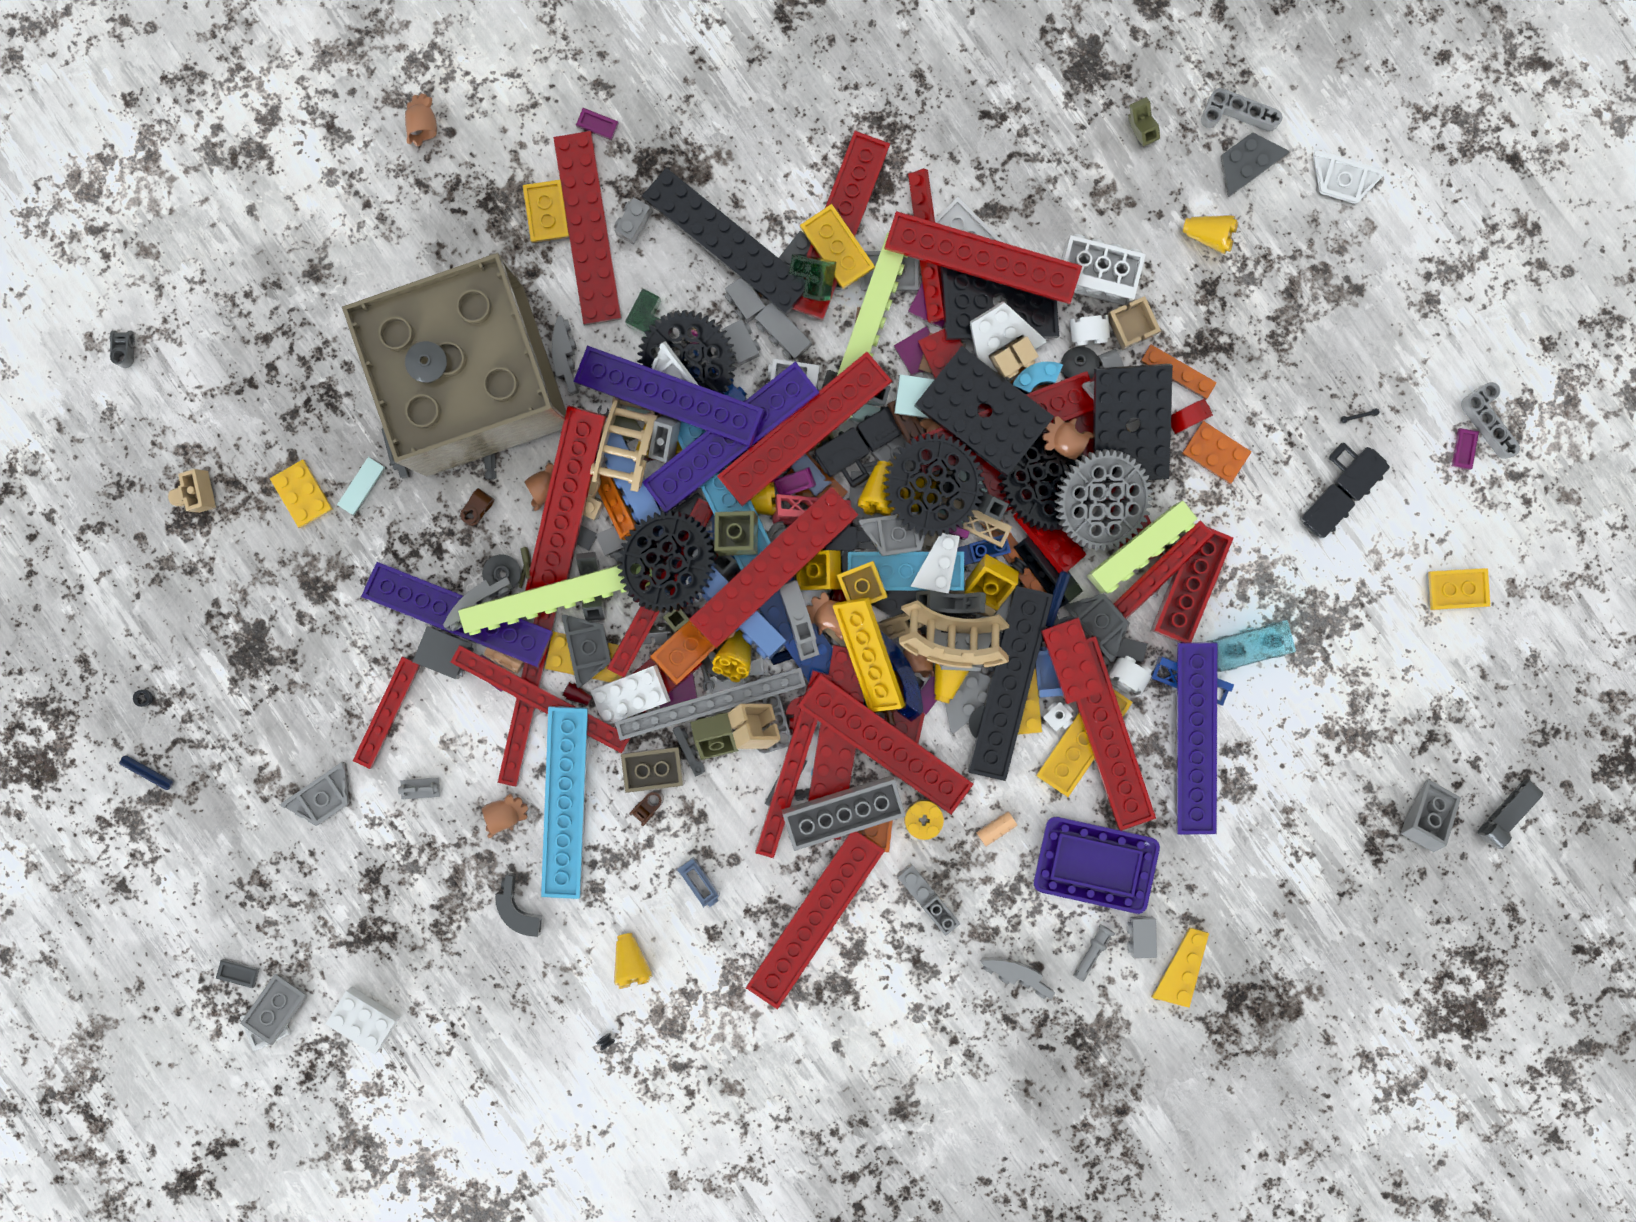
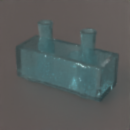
M1287 620L1267 623L1256 628L1249 627L1239 630L1240 632L1222 635L1218 638L1207 640V642L1218 643L1217 672L1234 670L1241 666L1296 652Z

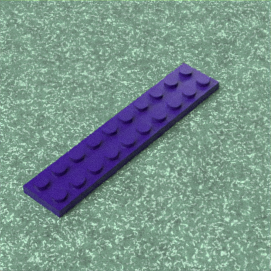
M588 345L573 381L582 386L749 447L752 446L765 412L763 408Z
M796 361L744 401L765 410L752 446L820 394ZM706 431L642 483L663 511L668 513L669 510L676 507L751 447Z
M376 562L361 595L364 599L537 668L553 635V631L520 618L517 623L509 625L507 622L500 623V627L496 629L482 628L480 629L481 633L469 635V632L464 633L463 626L456 631H448L443 624L453 607L463 596L379 562Z
M1217 642L1177 643L1178 835L1217 834Z

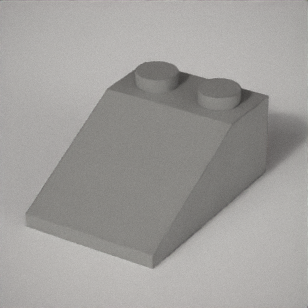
M1427 779L1405 818L1401 834L1432 852L1446 847L1461 797Z

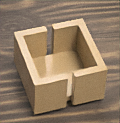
M1145 296L1130 302L1127 306L1124 305L1108 313L1109 323L1122 350L1156 336L1161 331Z
M1027 336L1015 339L1005 346V350L1001 348L989 355L997 373L1005 378H1011L1018 374L1019 368H1027L1035 363L1034 359L1039 357Z
M739 704L728 712L731 728L735 729L733 736L737 749H768L781 740L777 724H772L762 731L763 728L776 720L772 704Z

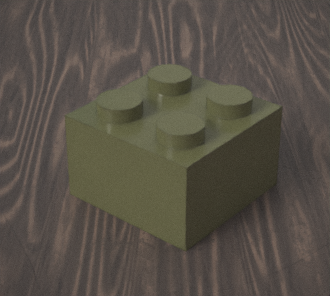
M754 511L715 512L714 551L719 556L758 555L757 514Z
M719 713L712 717L699 718L690 722L694 742L701 760L739 751L736 748L733 736L734 729L731 728L728 713Z

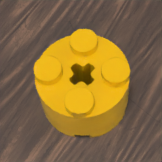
M926 799L917 800L910 804L905 811L904 823L908 832L913 837L928 840L940 833L944 818L940 808L932 801ZM923 815H926V818L929 819L925 821V824H922L919 820Z

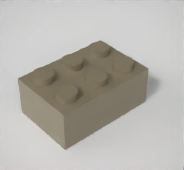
M680 746L621 754L625 793L678 787L685 784Z

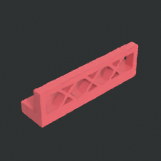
M777 494L775 496L776 512L772 516L773 524L783 521V524L791 525L806 511L798 506L801 502L806 503L810 507L819 498ZM845 500L851 506V501ZM781 501H787L792 507L790 509H782Z

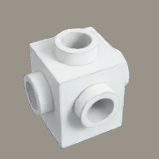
M1054 702L1047 709L1049 712L1043 717L1058 732L1062 727L1067 729L1073 723L1071 719L1074 717L1072 715L1074 710L1066 703L1063 705L1061 702L1058 704ZM1060 712L1063 713L1062 719L1057 718V715Z

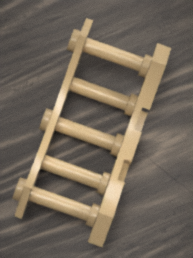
M613 397L612 407L603 427L596 463H593L591 466L592 482H596L600 475L626 480L631 484L630 490L638 492L642 487L647 463L643 459L644 455L646 456L647 450H650L654 421L661 417L662 414ZM622 405H625L633 408L650 411V413L647 412V414H643L635 411L621 409ZM616 416L643 421L646 427L645 430L637 431L613 424ZM610 433L639 439L641 441L639 450L634 452L608 446ZM605 453L633 459L636 462L634 472L626 473L602 467Z
M918 600L901 606V610L910 616V632L899 637V644L916 656L918 654L927 657V661L958 668H972V665L984 664V667H991L1009 662V656L999 646L1000 630L1009 628V624L1000 614L979 619H962L937 613L924 606ZM918 622L927 625L926 638L917 632ZM935 629L948 632L947 647L934 643ZM992 632L991 648L978 649V634ZM956 633L970 634V650L955 649Z

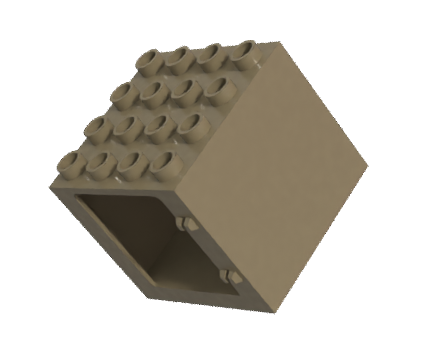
M499 253L342 306L395 463L428 477L562 430L566 408L526 292L520 279ZM422 341L433 342L440 346L447 358V366L443 375L429 383L415 380L409 375L405 367V357L408 350L414 344ZM423 357L421 359L422 364H426L428 362L427 357Z

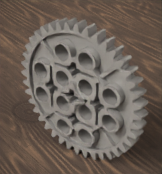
M1103 449L1102 452L1096 450L1095 454L1089 452L1088 457L1082 455V462L1076 459L1077 466L1070 465L1072 471H1065L1067 478H1061L1064 484L1057 486L1061 489V492L1055 493L1060 497V499L1055 500V503L1060 505L1055 508L1056 511L1061 512L1056 516L1058 519H1062L1059 525L1064 526L1062 530L1068 533V537L1073 538L1072 541L1081 546L1085 545L1088 549L1092 547L1094 550L1099 548L1105 551L1107 547L1112 550L1113 545L1118 548L1119 542L1126 544L1125 538L1132 540V533L1138 535L1137 527L1143 529L1140 523L1147 522L1144 515H1150L1146 511L1147 508L1152 507V505L1148 504V501L1153 500L1152 497L1148 496V494L1153 492V490L1147 488L1152 484L1146 481L1149 475L1144 474L1146 470L1140 468L1141 463L1136 462L1135 458L1130 457L1126 453L1123 455L1121 451L1116 453L1113 449L1110 452L1107 449ZM1116 467V473L1112 475V470ZM1098 468L1099 471L1097 475L1094 476V470ZM1106 478H1107V479H1110V480L1105 481L1104 484H1103V483H1100V482H1102L1103 480H1106ZM1134 485L1133 491L1129 493L1130 487ZM1116 486L1115 492L1111 494V489ZM1098 487L1097 493L1093 495L1094 488ZM1079 488L1080 491L1078 495L1075 496V490ZM1133 504V509L1129 512L1128 509ZM1115 505V510L1110 513L1111 507ZM1097 506V511L1092 514L1093 508ZM1079 507L1078 513L1074 515L1075 508ZM1114 524V529L1110 532L1109 529ZM1096 525V530L1092 533V527Z

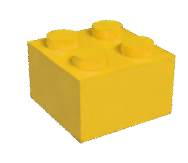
M823 550L796 574L800 590L842 589L837 577L838 574H841V551Z
M985 554L966 579L964 593H986L985 605L998 611L1015 589V586L1018 585L1019 571Z
M874 561L837 575L847 601L869 597L872 604L888 597Z

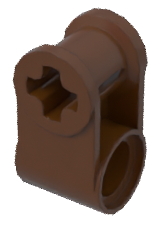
M477 488L461 510V520L470 526L477 525L491 508L495 499ZM468 513L472 514L474 518L470 519L467 516Z
M658 790L649 792L633 808L629 815H633L641 822V826H644L664 801L663 794ZM651 795H656L659 798L658 804L655 805L650 802Z

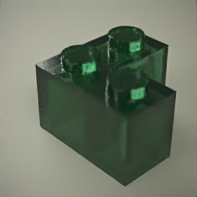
M792 254L789 274L806 278L803 297L827 301L831 298L837 262L804 254Z
M642 288L625 320L626 325L646 336L644 332L650 330L649 326L651 324L655 325L654 321L659 319L654 315L662 302L660 297Z

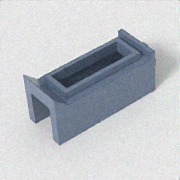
M805 454L791 468L794 472L810 467L816 485L808 489L816 497L831 485L832 482L825 481V476Z
M692 857L684 865L677 868V871L684 878L703 908L706 905L711 907L719 901L717 899L720 896L719 891L695 857ZM693 868L711 892L705 898L687 874Z

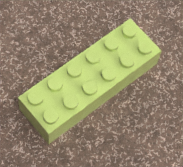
M1184 501L1174 504L1138 533V535L1133 537L1132 540L1128 541L1087 574V578L1100 594L1105 592L1107 594L1109 592L1112 593L1119 587L1118 583L1120 581H1126L1135 574L1133 572L1135 569L1138 570L1146 566L1150 562L1148 558L1158 556L1165 550L1163 546L1173 544L1180 538L1178 534L1192 529L1195 526L1193 522L1198 518Z

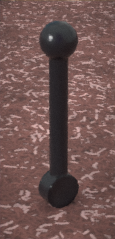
M1374 408L1370 412L1349 417L1342 416L1340 421L1347 423L1349 420L1361 417L1377 416L1380 411Z

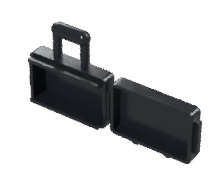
M881 406L879 412L872 416H865L864 421L860 422L856 429L852 427L845 432L840 431L838 436L829 442L823 441L822 446L814 451V455L825 474L833 477L842 472L850 486L855 488L870 477L860 460L866 457L870 451L878 450L901 436L902 433L889 407ZM856 463L863 474L852 480L846 468Z
M1343 442L1330 454L1329 459L1343 471L1335 479V483L1338 486L1335 484L1330 485L1300 517L1303 524L1317 537L1325 538L1330 532H1334L1336 530L1335 526L1343 518L1349 516L1348 512L1355 506L1354 501H1359L1364 495H1369L1370 489L1376 482L1383 480V475L1389 470L1390 466L1374 449L1366 447L1357 455ZM1344 450L1354 458L1347 467L1337 460Z

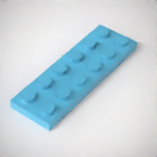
M848 552V570L874 561L886 591H927L926 589L911 587L929 552H909L889 556H881L879 552ZM957 552L949 591H964V552Z

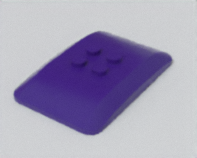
M1051 817L1047 820L1034 877V887L1037 891L1049 895L1135 914L1143 913L1147 909L1160 851L1159 842L1152 837L1061 817Z

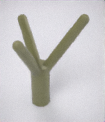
M528 547L520 548L524 565L519 588L523 586L525 575L526 579L530 578L529 567H531Z

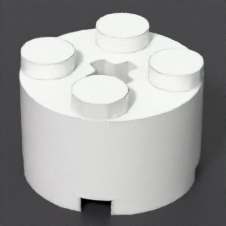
M1102 315L1081 317L1076 319L1077 322H1075V318L1070 319L1072 343L1075 342V346L1089 344L1088 341L1094 340V344L1108 342V338H1110L1108 315H1104L1103 319Z
M1129 656L1117 658L1108 674L1111 684L1127 694L1131 691L1135 693L1134 697H1141L1152 677V670L1146 666L1140 667L1135 664L1136 660Z

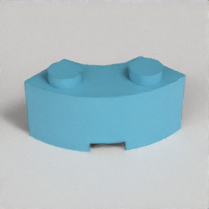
M1056 362L1033 364L1024 369L1012 385L1024 394H1029L1032 389L1039 385L1055 384L1063 364Z

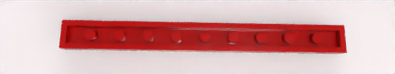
M698 498L688 518L691 516L695 518V521H699L702 526L706 527L713 514L709 503ZM688 533L683 537V541L688 539ZM682 560L677 563V568L681 567ZM666 571L661 574V579L665 578ZM645 606L639 607L607 667L608 670L622 677L626 676L655 622L659 610L654 612L652 609H645Z
M545 611L539 612L538 617L534 618L533 624L553 631L557 611L546 614ZM549 644L538 668L524 663L521 678L538 687L541 684ZM516 698L497 782L514 787L518 786L535 707Z
M459 645L450 662L548 714L549 706L576 707ZM588 713L587 736L622 754L630 738L620 741L617 728Z
M812 670L806 691L819 673L830 681L832 676ZM801 708L755 849L756 854L773 859L785 825L782 809L791 806L818 721Z

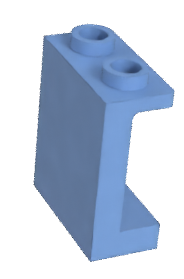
M1040 647L1035 665L1038 696L1040 698L1063 696L1047 647Z

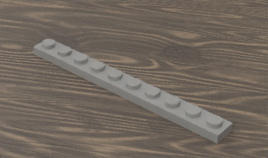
M800 667L615 722L621 741L737 707L739 704H747L805 687L806 683Z

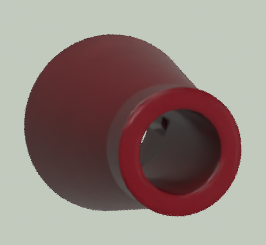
M569 682L562 696L566 697V700L586 706L592 698V695L588 694L581 687L577 688L575 682L573 684Z

